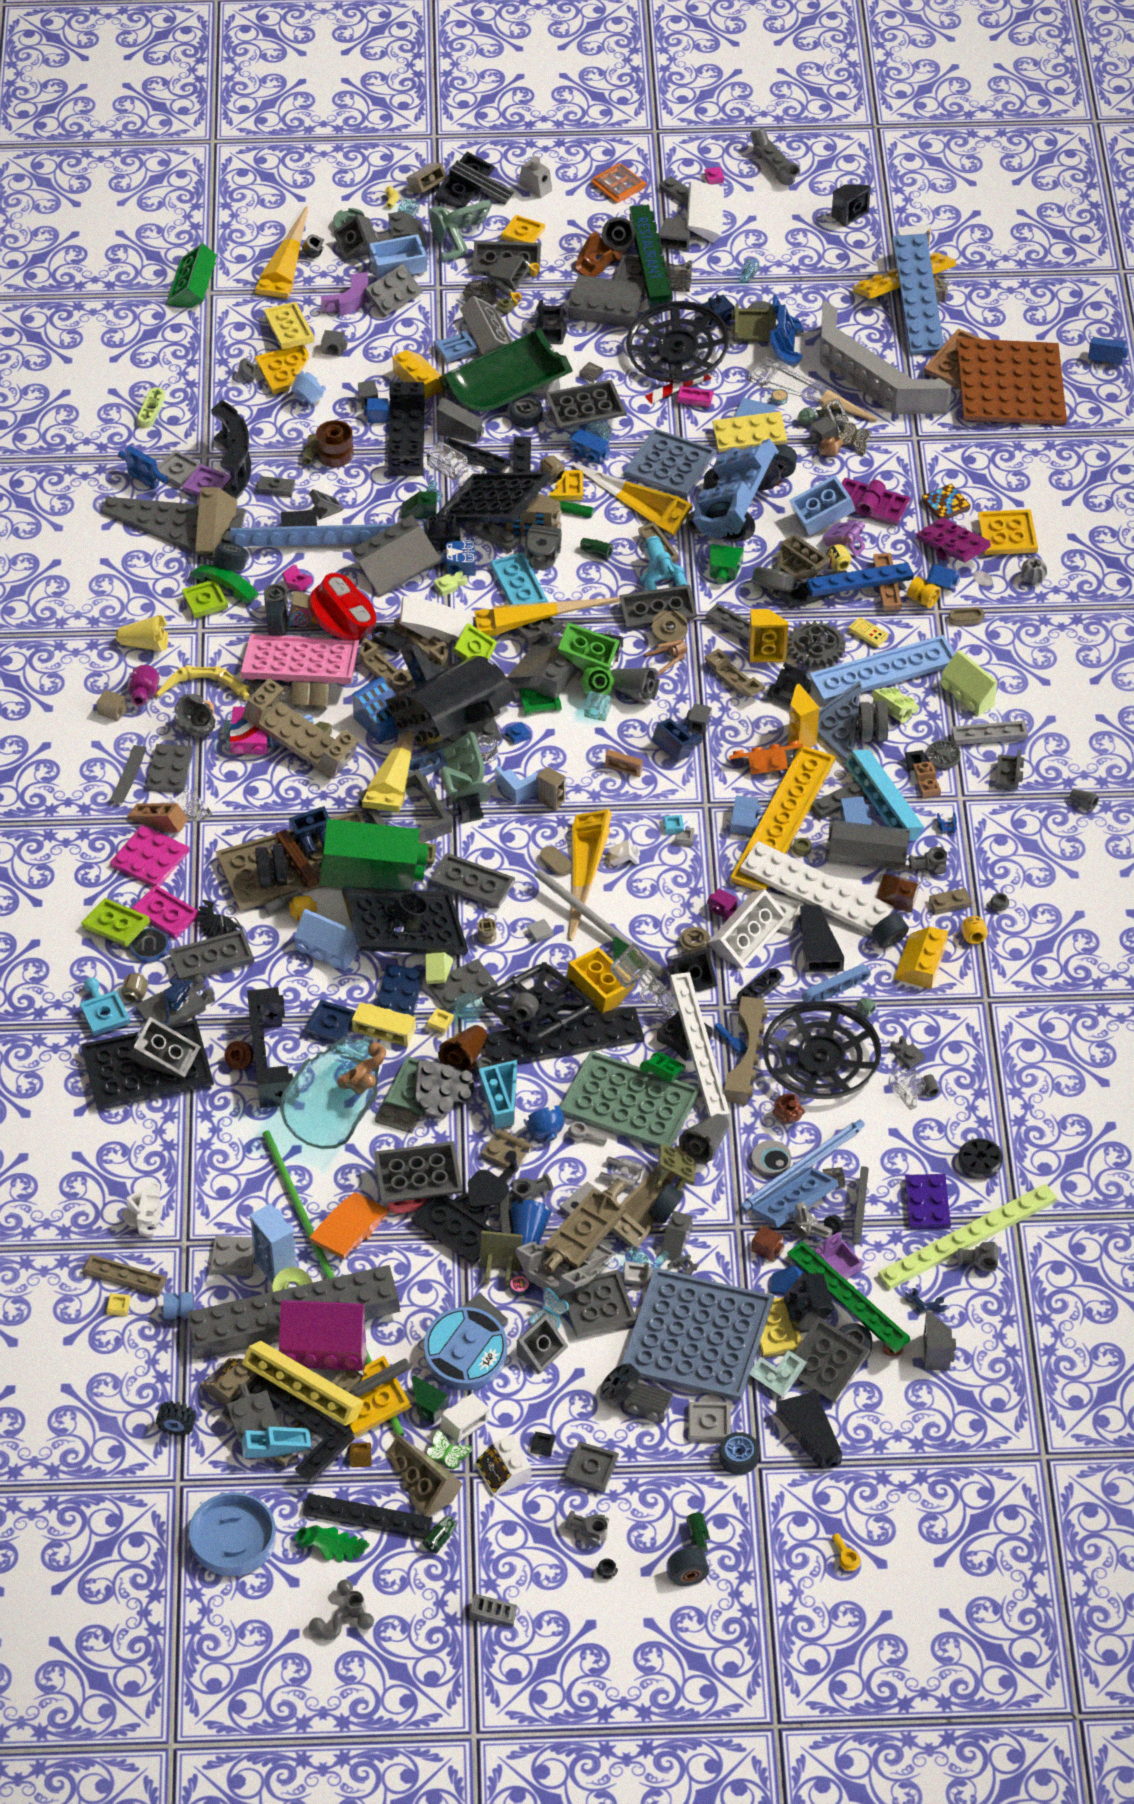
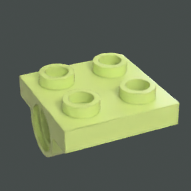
M895 687L875 689L871 694V697L874 698L873 704L876 701H886L888 714L901 723H905L912 713H917L920 707L914 703V699L902 695L901 691Z

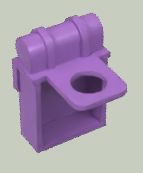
M856 520L835 523L822 539L826 546L837 544L849 545L854 556H859L865 549V544L860 536V533L865 528V524L862 521L857 523ZM856 540H858L860 543L859 550H856L854 548V542Z
M840 1232L829 1237L823 1245H819L813 1250L845 1279L862 1270L863 1262L845 1244L844 1240L841 1241Z

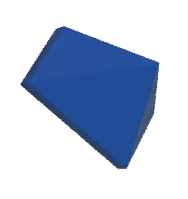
M792 1265L772 1273L769 1293L784 1295L803 1271Z

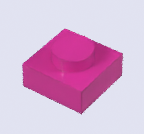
M721 167L704 169L707 184L724 183Z

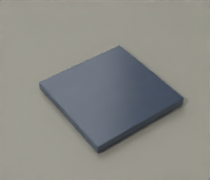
M654 428L625 469L623 476L687 499L717 455V450Z

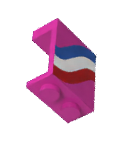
M233 706L229 741L230 753L267 755L268 734L242 718L245 707Z

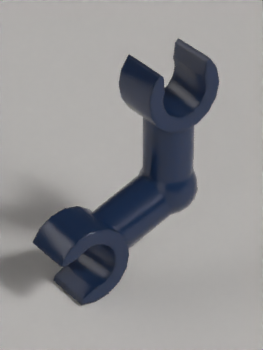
M916 1288L912 1289L914 1296H910L905 1292V1300L909 1303H914L920 1312L924 1313L931 1310L945 1312L947 1310V1305H939L944 1303L945 1297H938L935 1299V1302L924 1303L918 1297L919 1292Z

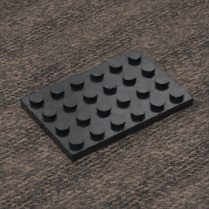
M549 472L473 473L436 514L439 519L438 522H444L447 514H449V518H451V514L456 515V521L459 523H512L518 519L522 511L527 509L529 503L547 486L552 477Z
M197 1019L167 1026L201 1046L184 1079L144 1067L126 1056L138 1032L81 1044L96 1109L102 1110L214 1085Z

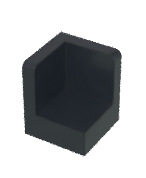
M479 793L457 798V810L462 824L484 819Z

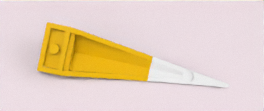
M572 463L575 468L583 470L586 476L651 523L655 522L659 529L673 536L693 508L691 503L678 496L640 486L577 463Z

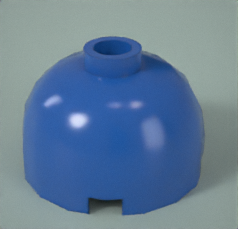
M554 1105L555 1109L553 1110L545 1107L528 1115L529 1120L524 1118L523 1121L526 1129L533 1138L545 1139L546 1142L557 1138V1134L564 1127V1116L560 1106Z

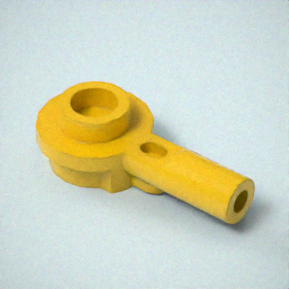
M839 1533L834 1534L832 1539L841 1553L839 1558L840 1566L846 1571L856 1570L861 1563L860 1556L852 1548H847Z

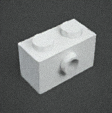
M472 1393L468 1397L460 1399L455 1406L447 1408L442 1413L440 1428L458 1443L488 1422L490 1408Z

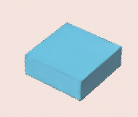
M682 815L663 816L665 835L680 834L684 831Z

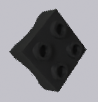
M678 1011L657 1030V1041L668 1045L681 1058L687 1061L691 1057V1053ZM704 1022L708 1039L710 1040L712 1038V1027Z

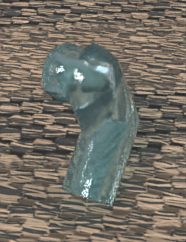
M430 480L426 492H437V502H440L443 494L436 489L438 483Z

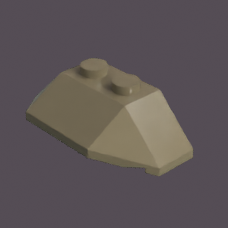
M793 534L780 543L777 566H781L780 569L785 573L794 575L795 580L809 579L821 575L823 571L828 569L831 560L830 557L796 534Z

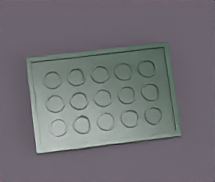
M590 1050L560 1107L565 1116L659 1149L661 1143L673 1147L700 1094V1088L675 1079L671 1082L663 1081L651 1071L645 1073L638 1066Z

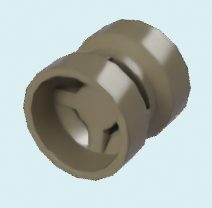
M483 918L477 924L478 940L482 944L489 945L497 939V924L493 919Z

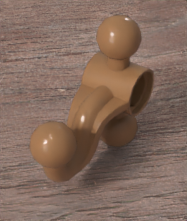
M377 1042L370 1044L368 1054L372 1058L360 1062L354 1069L340 1075L337 1079V1086L342 1090L350 1088L357 1095L373 1088L376 1084V1078L370 1073L382 1064L386 1056L385 1047Z

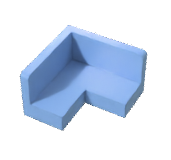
M499 766L495 767V782L516 805L538 794L536 792L538 787V781L536 780L537 772L520 780L511 769L503 772Z

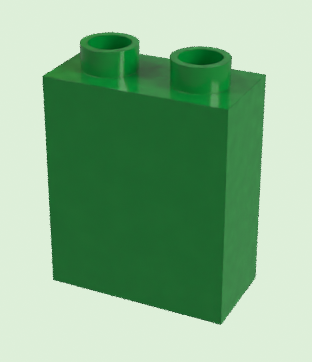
M327 819L319 885L340 888L412 890L413 882H423L427 864L428 844L418 843L420 829Z

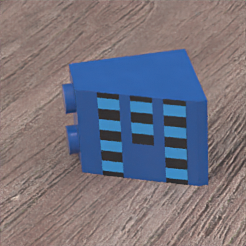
M382 676L352 693L353 718L380 744L400 733L385 701L395 695V693Z

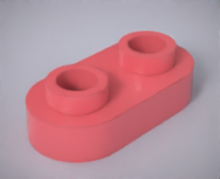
M428 1198L388 1203V1208L391 1212L397 1214L418 1211Z

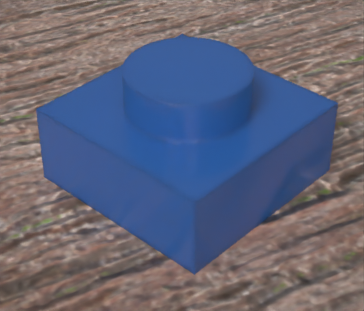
M522 721L506 728V734L514 745L531 738V733Z

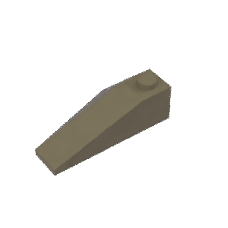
M397 1434L387 1454L396 1472L400 1473L404 1481L402 1484L411 1495L410 1500L412 1504L425 1516H430L453 1502L463 1483L439 1463Z

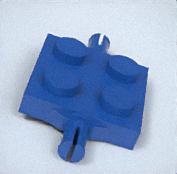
M130 445L125 449V452L120 451L118 453V457L127 463L128 475L141 481L144 485L154 490L159 486V481L162 483L167 482L168 477L159 472L155 459Z

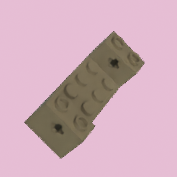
M268 678L247 700L242 718L333 779L354 757L359 739L345 729L336 739L331 737L280 702L284 688Z

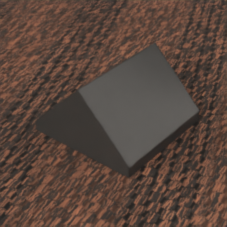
M547 1314L542 1315L516 1340L517 1357L538 1373H541L568 1347Z

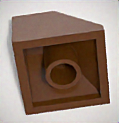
M884 873L876 898L893 906L894 909L912 913L921 882Z

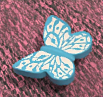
M545 1288L543 1293V1309L537 1311L530 1318V1323L534 1324L542 1315L547 1314L558 1329L561 1325L559 1316L567 1312L569 1305L565 1300H559L557 1294L550 1288Z

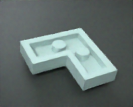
M788 1350L777 1367L764 1358L759 1357L751 1369L750 1375L780 1396L785 1397L807 1362Z

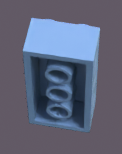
M271 1203L250 1214L254 1262L273 1284L274 1278L280 1271L288 1267L298 1268L295 1260L297 1254L294 1249L296 1243L293 1237L295 1231L290 1223L284 1221L281 1211L278 1208L275 1209Z

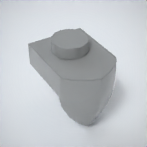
M624 1262L623 1283L640 1286L648 1284L653 1274L650 1263Z

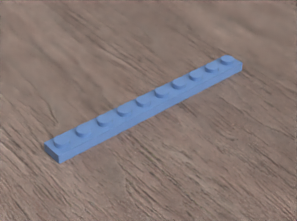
M394 524L230 528L231 544L241 547L362 544Z

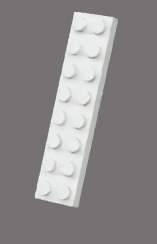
M759 841L740 867V872L808 905H819L822 912L872 935L871 931L874 926L893 911V906Z

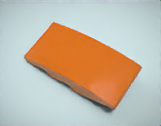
M354 1192L339 1204L309 1237L310 1242L344 1260L352 1249L356 1250L364 1239L368 1240L388 1214L389 1209Z

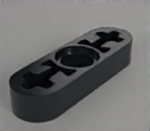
M776 968L767 969L737 993V1005L740 1007L742 996L763 999L781 984V972ZM762 986L764 990L756 991L754 987Z

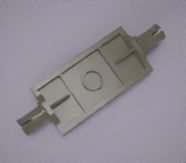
M616 1178L613 1184L602 1192L592 1189L544 1244V1250L551 1253L549 1258L542 1264L545 1270L553 1273L562 1261L576 1269L580 1267L626 1213V1207L617 1201L618 1195L627 1187L623 1180L620 1181V1178Z

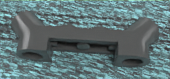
M764 128L751 132L750 137L753 142V153L758 159L763 158L776 172V178L780 183L792 185L800 174L799 165L791 163L769 140Z

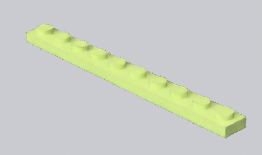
M1045 1183L878 1271V1277L890 1291L958 1255V1248L963 1250L969 1249L1056 1203L1057 1196Z

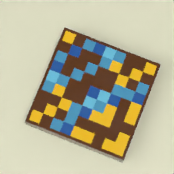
M952 483L922 495L921 499L938 519L942 517L949 519L971 508L969 502Z

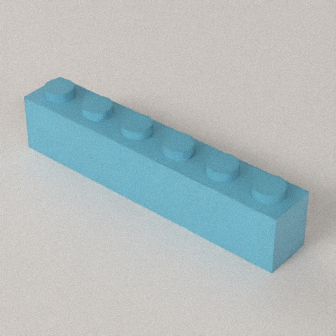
M852 750L845 762V766L861 786L888 827L910 830L909 841H916L924 829V825L870 750Z

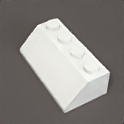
M765 889L752 892L708 941V944L720 958L743 969L788 917ZM770 921H774V922H777V924H772V923H769V922H770Z

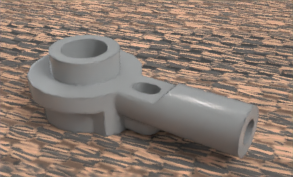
M574 1122L568 1129L569 1137L576 1141L586 1138L605 1145L608 1137L588 1130V1126L582 1122Z

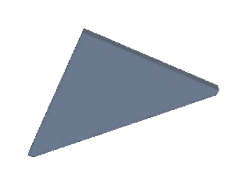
M860 681L819 710L817 736L844 762L847 761L855 747L858 707L862 686Z

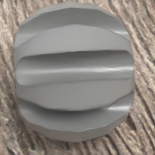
M1035 557L1024 561L1020 569L1021 577L1024 578V581L1033 585L1041 583L1047 575L1046 564L1043 560Z

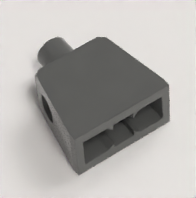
M681 215L674 216V219L666 218L659 231L660 243L658 245L661 244L662 248L689 251L690 232L686 228L687 220H684Z

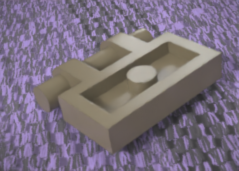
M497 1129L494 1136L500 1138V1140L496 1141L491 1138L481 1152V1157L503 1168H507L510 1164L505 1156L508 1151L513 1150L517 1153L520 1169L526 1160V1154L522 1153V1151L530 1152L533 1145L522 1137L517 1138L511 1135L509 1131ZM509 1142L515 1145V1148L513 1149L506 1144Z

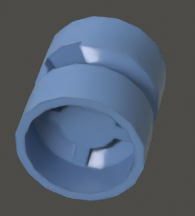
M176 1292L164 1293V1319L175 1320L178 1316L182 1319H188L187 1312L194 1310V1293L182 1292L180 1296Z

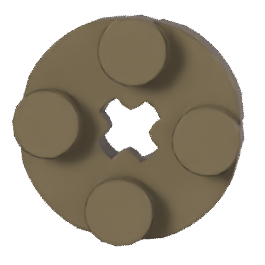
M664 610L654 617L651 632L660 643L673 642L679 639L684 640L688 631V623L685 616L680 612L674 610L673 612H667V610ZM666 625H673V630H667Z

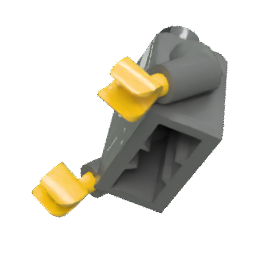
M515 255L500 258L494 267L487 269L486 274L492 279L493 285L507 297L510 296L514 305L518 306L519 302L517 299L522 301V295L519 292L513 293L512 291L517 290L529 269L530 275L536 277L540 266L537 263L529 264V261L525 260L523 256Z

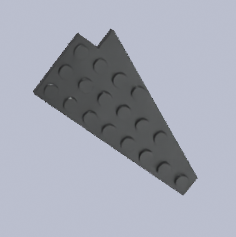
M106 496L103 514L214 562L215 552L214 554L195 553L199 504ZM237 508L236 517L230 522L228 530L224 532L220 544H231L230 528H243L246 509Z

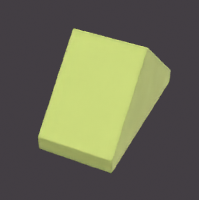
M444 952L426 954L427 984L446 983L453 964L452 957Z

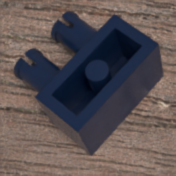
M671 718L657 723L651 739L676 762L689 757L693 746L702 743V737L698 735L699 733H694L691 736L688 734L690 727L686 722L683 721L680 724H676Z
M325 806L289 818V828L295 843L301 842L306 856H310V851L312 855L317 852L311 838L319 836L322 846L324 845L327 819H330Z

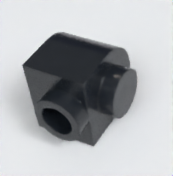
M314 234L309 235L302 244L303 252L312 258H315L317 255L320 256L324 249L322 246L324 239Z

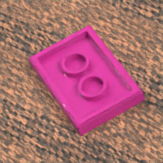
M157 885L131 908L149 916L150 925L175 940L200 916L197 913L198 910Z

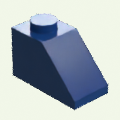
M932 564L926 581L954 589L960 582V571L943 565Z

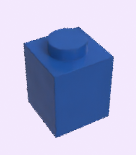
M367 398V405H364V416H367L368 423H388V398Z

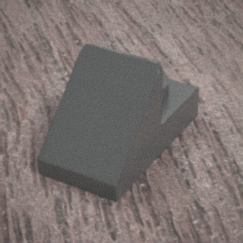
M312 489L309 493L314 504L312 510H316L319 519H324L344 509L336 497Z

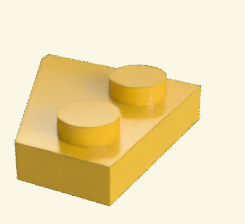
M565 470L562 478L556 483L554 491L549 493V498L559 501L583 500V470Z

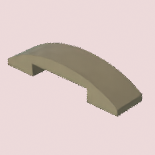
M719 648L704 656L714 673L735 692L746 697H753L765 689V686L756 678L752 677L749 679L732 665L730 657Z

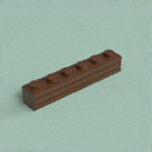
M286 829L276 832L275 843L282 844L287 861L291 862L292 868L296 870L298 877H301L302 883L308 889L318 885V875Z

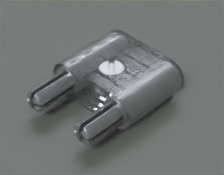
M608 1156L606 1163L616 1165L617 1167L613 1175L601 1171L599 1178L610 1181L611 1184H613L616 1178H620V1181L623 1180L627 1185L625 1189L633 1191L637 1187L645 1165L622 1157L617 1159Z

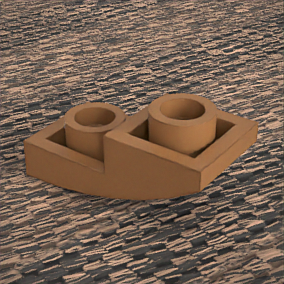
M932 762L913 764L922 798L940 796L941 788L937 782L936 771Z

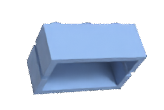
M418 234L369 244L370 260L373 268H375L378 280L404 264L410 274L427 271V255Z

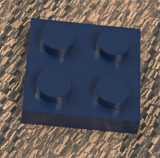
M320 1000L305 1027V1033L342 1045L352 1026V1018L356 1010Z

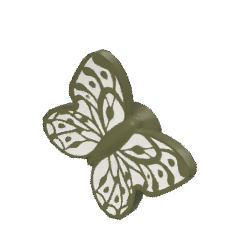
M852 422L845 423V432H841L837 437H841L842 445L851 443L861 455H865L867 450L866 440L870 437V431L865 428L859 430Z

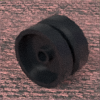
M282 844L271 846V857L268 856L265 846L255 847L256 865L261 889L271 887V875H274L277 886L288 885L287 862Z

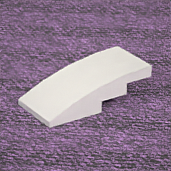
M402 597L399 623L428 639L434 635L447 643L452 640L457 641L467 622L473 626L474 618L456 609L420 598Z

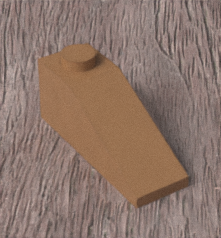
M137 803L127 816L130 820L165 833H179L188 821L178 803Z

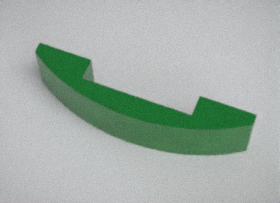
M200 565L190 572V576L202 582L211 579L234 590L233 597L247 604L259 596V593L250 583L231 570L222 569L216 565Z

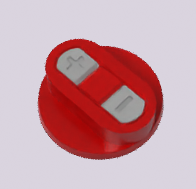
M340 573L327 574L309 596L308 604L313 618L324 630L336 637L345 640H361L371 634L372 628L376 625V612L372 603L348 577Z

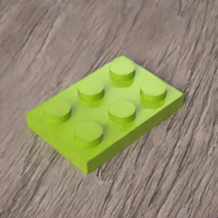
M104 898L81 924L84 929L127 947L150 923V919L147 915Z

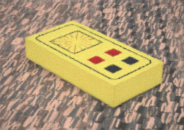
M861 617L849 626V632L876 648L882 645L889 636L888 633Z

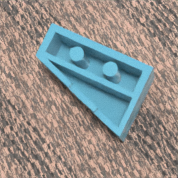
M517 1060L480 1068L479 1084L494 1128L499 1129L514 1125Z

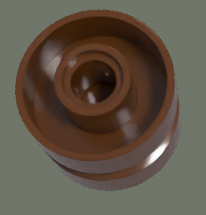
M330 420L322 423L316 430L318 460L328 467H341L348 464L354 456L352 428L347 423L339 420Z

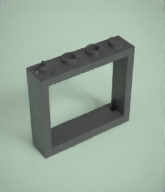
M419 769L409 772L406 789L417 785L440 819L417 828L420 829L419 841L428 842L451 833L453 818L450 813L447 814L443 802L438 800L434 788H430L426 776L422 775ZM367 789L357 792L358 805L369 823L386 825L377 809L362 807V801Z

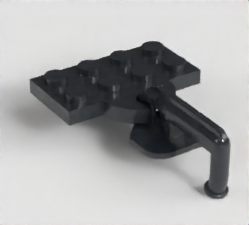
M513 1150L506 1153L505 1158L510 1165L499 1177L486 1169L477 1171L468 1181V1193L459 1195L454 1200L446 1195L430 1197L411 1217L412 1222L474 1265L480 1259L481 1232H497L486 1224L489 1217L488 1206L500 1204L508 1195L509 1186L507 1183L519 1170L517 1153Z

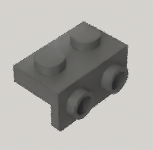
M1018 750L1017 756L998 754L996 788L1018 790L1019 782L1023 781V771H1020V768H1024L1025 757H1021L1022 750Z

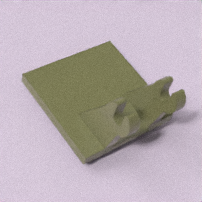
M661 1143L659 1146L658 1168L662 1170L654 1183L653 1189L658 1190L669 1171L680 1177L674 1187L678 1191L682 1189L685 1182L693 1186L695 1183L696 1161L688 1155L677 1152L672 1146H666Z
M490 1231L481 1232L480 1267H486L485 1284L490 1283L492 1267L507 1268L505 1286H509L512 1270L521 1271V1264L515 1251L516 1248L522 1246L523 1235Z

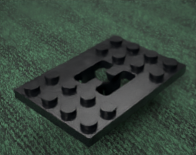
M358 887L343 888V899L359 951L467 954L468 947L450 892ZM387 909H394L392 914H389ZM408 910H414V911H416L417 913H412V912H410V911H408ZM400 921L404 922L403 932L393 930L392 927H400ZM418 929H422L423 933H418Z

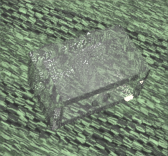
M439 441L427 452V465L444 476L455 480L467 470V456Z

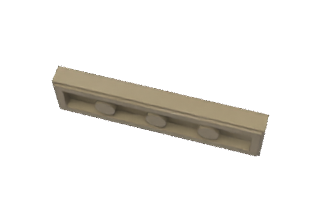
M92 1254L83 1269L84 1275L158 1297L167 1282V1276Z

